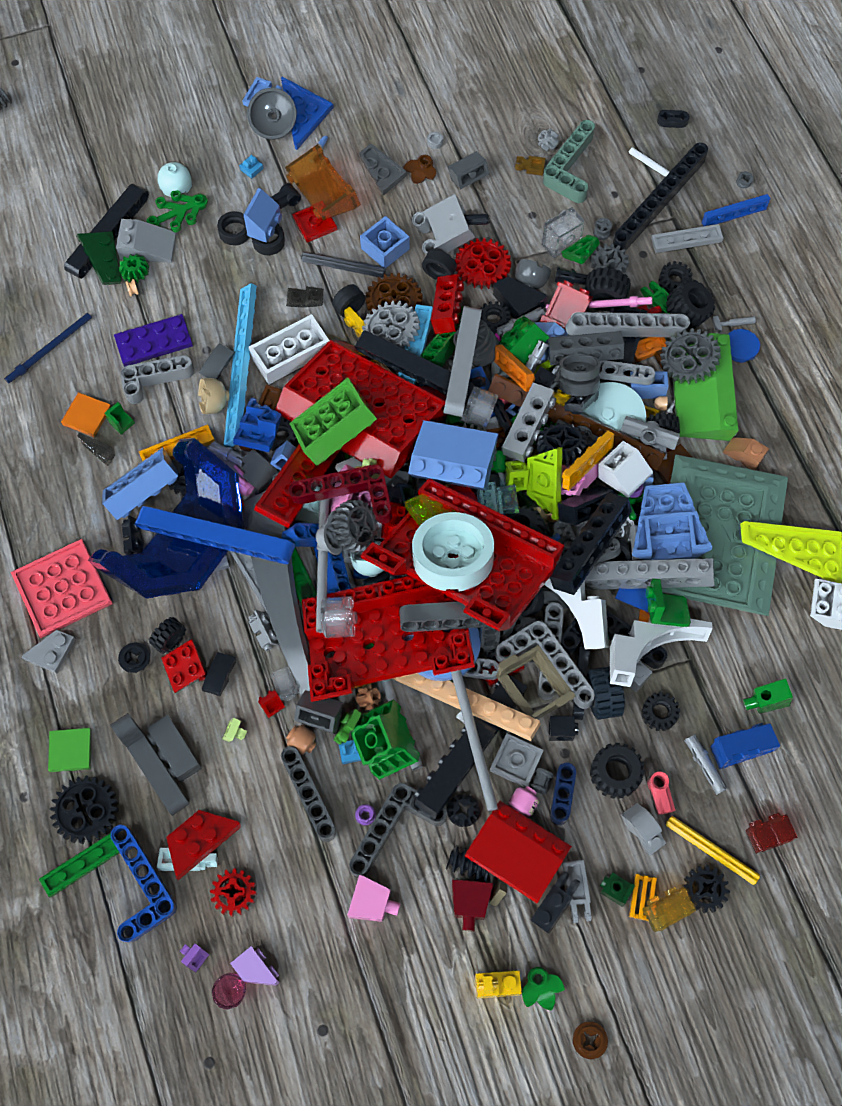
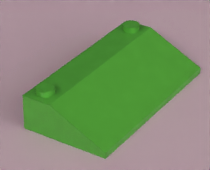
M708 333V337L713 335L714 340L718 341V346H720L721 350L720 365H715L716 371L710 370L711 377L705 375V381L698 378L697 383L691 380L690 384H688L687 380H684L680 384L679 378L673 381L676 417H679L680 424L679 437L730 441L738 432L730 336L728 334Z

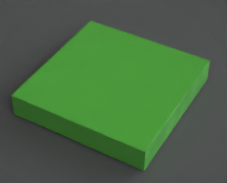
M90 728L49 731L48 771L61 772L91 769L92 730Z

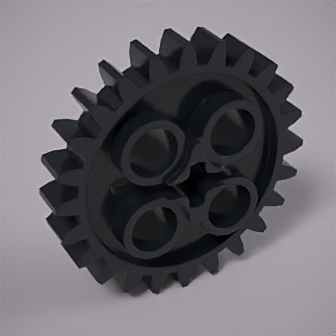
M86 775L84 781H82L78 776L76 783L69 780V787L62 785L64 790L62 793L56 791L59 798L52 799L56 807L50 808L55 813L50 816V819L56 821L52 826L59 828L57 833L59 835L64 834L63 838L65 840L71 837L72 843H75L77 839L80 844H84L85 839L92 843L94 836L100 840L101 832L106 835L108 834L105 829L106 827H114L110 821L117 820L113 813L119 812V809L114 807L119 801L112 799L116 796V793L114 791L109 792L112 787L109 784L105 786L106 782L104 780L98 782V778L94 776L90 781V777ZM94 791V796L90 800H86V794ZM77 794H79L81 802L87 807L86 812L93 822L92 826H90L87 816L82 813L83 807L76 798ZM70 802H75L74 808L67 810V805ZM102 809V815L94 818L95 811ZM83 819V825L76 829V822Z

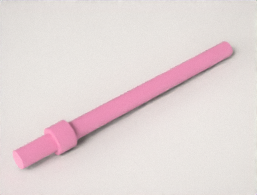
M630 296V298L597 300L591 301L588 308L638 307V305L652 304L653 298Z

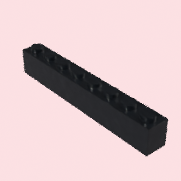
M508 674L519 692L524 696L527 686ZM498 680L494 686L496 689L494 693H489L486 697L515 709V703ZM473 715L482 751L484 752L500 730V727ZM465 726L461 731V734H463L459 740L455 739L449 748L451 750L448 755L444 754L438 762L439 768L437 771L432 770L428 775L426 786L424 788L420 787L414 795L416 798L414 806L433 819L437 818L475 765Z

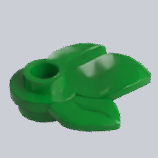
M534 967L528 973V983L522 989V998L526 1007L532 1006L537 1001L541 1007L551 1011L555 1005V993L562 992L565 988L562 980L557 975L548 974L542 967ZM536 974L542 976V981L539 983L534 980Z

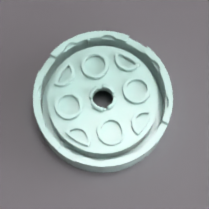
M460 512L442 513L429 518L418 527L413 537L412 552L415 571L426 584L442 591H446V589L464 591L479 585L487 578L493 567L494 539L490 529L478 518ZM449 554H458L457 558H449L448 556Z

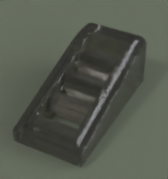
M82 433L77 435L84 447L105 465H110L115 457L111 446Z

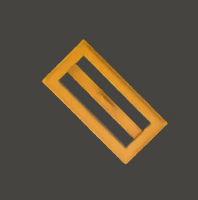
M635 874V887L632 891L629 912L630 918L651 921L657 878ZM639 880H641L643 884L639 913L635 914ZM650 882L647 914L644 916L647 883Z

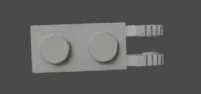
M584 860L563 862V872L569 873L568 880L565 882L566 891L572 881L575 879L580 881L577 890L572 896L573 899L569 903L573 923H578L579 919L576 905L584 904V917L586 921H591V900Z

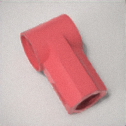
M663 772L654 773L648 779L647 786L651 791L657 815L676 811L669 788L668 776ZM654 778L662 780V787H657L654 784Z

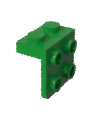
M652 578L650 586L646 588L651 624L689 627L691 620L686 597L663 594L661 580Z

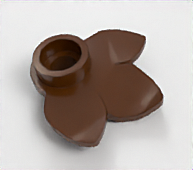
M421 155L418 160H410L403 167L404 170L412 173L411 180L414 184L422 183L426 178L433 180L436 176V169L433 167V160L429 155Z

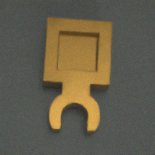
M517 156L516 163L521 164H516L515 170L522 171L526 169V174L543 176L546 158L529 156V159H525L522 156Z

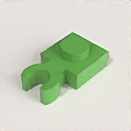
M357 709L345 712L340 718L339 732L333 741L339 745L342 742L346 743L350 731L354 730L362 713Z

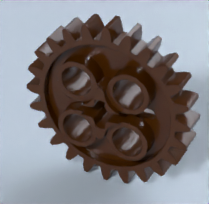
M391 273L390 277L384 274V279L377 277V282L372 281V286H368V292H366L367 310H370V314H373L372 309L378 310V305L384 307L385 302L391 305L392 301H394L395 305L399 301H401L402 305L407 303L415 311L416 304L422 305L423 300L421 287H418V283H413V278L407 280L406 274L400 277V273L397 276Z

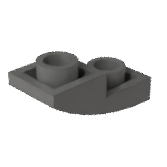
M219 343L199 373L207 378L218 380L224 367L227 368L235 352Z

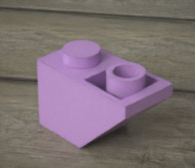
M252 946L230 963L246 983L274 986L279 984V981L276 979L279 974L272 965L269 968L264 963L266 957L259 948L255 950Z

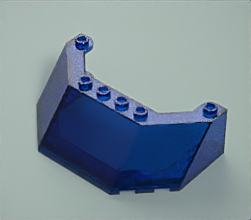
M195 438L180 439L173 448V456L184 466L187 493L172 513L244 530L245 524L242 519L241 510L243 509L238 485L239 474ZM156 533L142 553L122 556L115 551L99 549L92 554L88 562L135 593L148 599L200 590L228 550Z

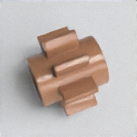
M368 684L358 689L356 701L359 707L365 706V710H371L379 706L381 694L377 687L372 688V685Z

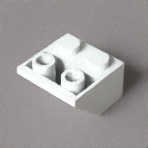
M622 441L598 464V478L628 498L653 474L652 469L639 450L625 441Z
M815 579L810 616L825 627L842 630V584Z

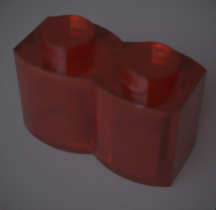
M776 813L768 817L769 821L762 822L759 819L749 823L750 827L745 831L756 854L798 838L787 814L781 816L780 813Z

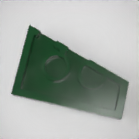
M113 233L77 234L76 237L81 242L84 252L92 262L102 285L120 284L121 278Z

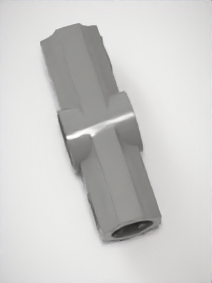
M628 416L625 417L621 432L640 438L646 445L655 443L675 450L680 436L679 433L661 428L655 421L643 422Z

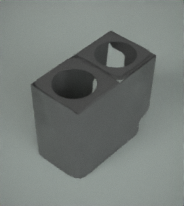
M254 449L241 459L244 462L242 465V471L245 473L243 478L255 487L252 492L258 495L266 491L272 483L273 475L279 472L278 469Z

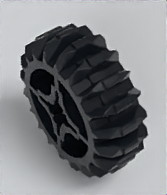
M557 423L555 426L550 424L549 428L544 427V430L540 431L536 443L538 454L561 447L562 465L568 467V464L573 465L575 460L581 457L589 447L588 436L585 435V431H581L580 427L575 428L573 424L569 426L566 423L564 425Z

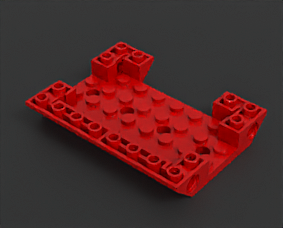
M330 340L283 387L275 411L292 422L346 378H349L369 405L377 420L371 426L362 430L355 438L344 444L340 450L362 463L364 459L369 460V458L377 460V465L382 467L384 475L391 479L412 456L413 444L418 438L423 420L442 423L446 419L447 414L443 412L447 395L429 386H416L371 362L372 358L360 353L353 345L346 341ZM324 371L326 372V373L323 374V375H319V374H318L319 372H324ZM383 403L380 407L375 406V404ZM410 419H413V420H414V421L411 422V423H406V422H404L405 420H410Z
M411 576L327 594L326 632L318 633L316 632L317 596L302 599L304 632L309 640L311 664L308 665L311 702L351 694L355 686L433 670V675L435 676L475 667L469 628L453 629L450 632H444L443 630L405 632L400 627L399 609L404 605L458 601ZM408 635L414 636L413 639L409 641L404 640V638ZM370 643L375 644L373 648L365 649L366 645ZM335 652L333 657H326L328 653Z

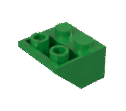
M523 315L522 318L515 321L514 327L502 336V340L499 343L525 365L529 360V354H532L538 340L546 342L550 337L534 322Z

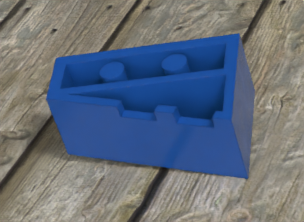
M759 723L752 726L751 729H741L714 739L710 749L720 770L774 752L780 747L771 723L766 725Z

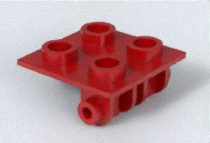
M193 639L161 658L174 693L197 679L199 681L205 680L207 672L204 670L203 662L197 652Z

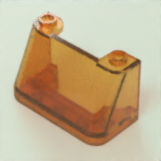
M319 144L285 167L288 173L286 175L287 179L291 184L295 183L314 208L313 213L317 219L325 220L354 210L361 205L355 190L351 185L346 184L337 173L329 159L324 156Z

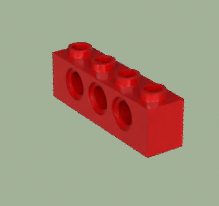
M458 274L437 278L431 316L435 334L456 332L457 324L460 323V302L463 301L462 291H464L463 281H460Z

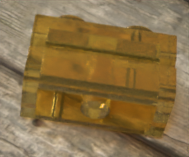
M675 886L664 891L665 896L661 898L655 896L647 901L648 905L643 907L642 910L654 932L662 931L696 912V908L684 887L676 889Z

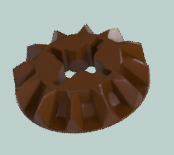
M584 1022L575 1029L572 1043L575 1051L580 1056L586 1059H596L605 1053L608 1046V1037L603 1027L599 1024ZM584 1032L588 1036L598 1035L593 1041L596 1049L591 1045L582 1046L586 1041Z

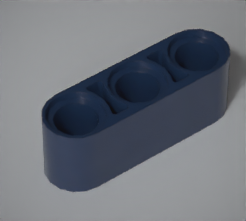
M571 763L561 764L556 773L550 810V819L556 825L565 824L571 812L576 779V768ZM568 770L571 773V777H563L561 771ZM558 791H567L568 797L561 798L558 795ZM562 810L565 813V818H557L555 811Z

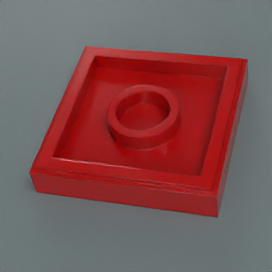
M323 201L292 214V218L306 243L337 231V226Z

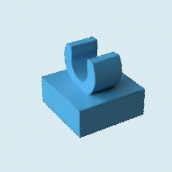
M252 154L239 165L240 170L251 179L264 169L263 164Z
M354 740L346 741V743L342 742L339 745L342 764L361 761Z

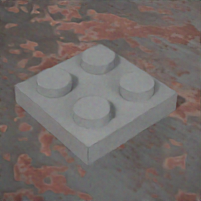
M506 733L492 763L490 772L526 787L530 783L544 750Z

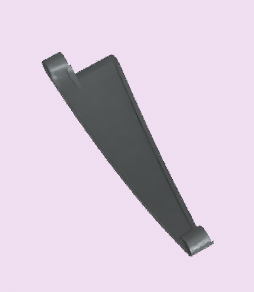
M278 473L273 475L272 481L275 479ZM265 491L245 500L243 505L245 529L282 539V532L288 528L254 511L255 505ZM251 556L269 619L287 663L295 677L300 696H302L304 690L310 692L308 665L311 664L297 601L292 557L289 564H282Z

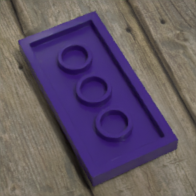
M182 314L114 334L124 367L193 347Z

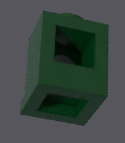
M612 872L610 876L605 875L600 886L603 889L600 894L623 907L635 885L630 884ZM613 884H618L620 891H615Z

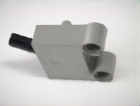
M453 194L423 212H416L412 217V223L421 233H428L431 229L434 233L436 240L428 239L422 245V250L426 255L432 249L448 253L475 238L471 225H488L490 223V215H466L462 202L456 194Z

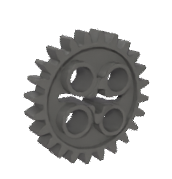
M691 328L690 333H687L686 329H684L682 335L677 332L676 338L670 336L671 342H665L666 347H662L663 353L660 354L663 370L667 371L668 377H673V381L679 378L680 384L684 380H687L688 384H690L691 380L697 383L698 378L705 381L704 376L711 377L710 370L716 371L715 365H720L719 359H721L720 346H718V341L714 340V336L710 335L708 337V331L702 334L701 329L694 332L693 328Z

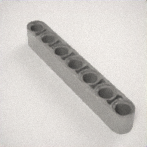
M468 306L463 307L444 414L459 417L463 415L482 309Z
M577 312L572 314L565 329L569 335L621 331L622 337H677V332L682 335L684 329L688 328L690 320L684 314Z

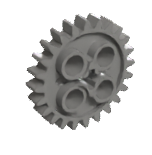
M392 301L391 305H388L385 302L384 307L378 305V310L372 309L373 314H367L369 320H364L363 330L369 331L403 349L405 345L410 347L409 341L415 342L414 336L419 335L417 331L420 329L418 315L413 310V307H409L407 303L402 305L401 301H399L395 305L394 301Z

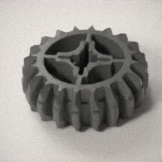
M348 500L335 509L336 513L332 515L335 519L331 523L334 525L332 532H335L334 539L338 540V545L342 546L343 550L359 553L365 551L372 542L375 543L374 539L378 537L376 531L379 528L376 527L378 521L375 520V515L372 513L373 507H369L368 503L362 500Z

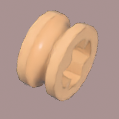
M134 279L131 282L125 281L130 297L133 294L138 295Z

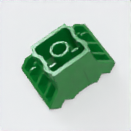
M394 699L362 714L354 731L351 732L363 766L369 765L371 773L379 780L418 762L420 753L414 748L415 740L409 732L406 718L400 713L401 706Z

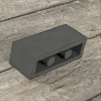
M169 715L164 716L147 727L150 733L147 737L153 746L157 744L160 750L157 753L163 762L167 760L170 765L167 770L173 779L177 777L182 782L202 769Z

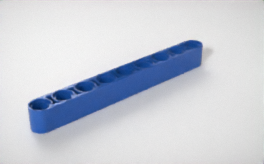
M142 506L135 522L137 527L146 531L282 564H289L295 548L294 543L285 539Z

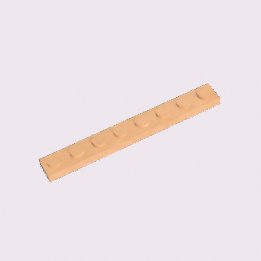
M418 673L392 678L461 710L454 683L451 681L430 680ZM466 688L474 716L529 741L533 739L541 725L540 720Z

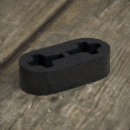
M662 110L658 114L657 124L661 127L684 128L688 125L690 116L686 111Z

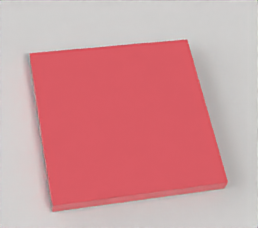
M82 539L11 572L40 638L113 604Z

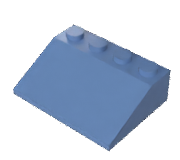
M423 420L411 456L408 474L415 478L426 480L430 478L437 482L487 491L499 434Z

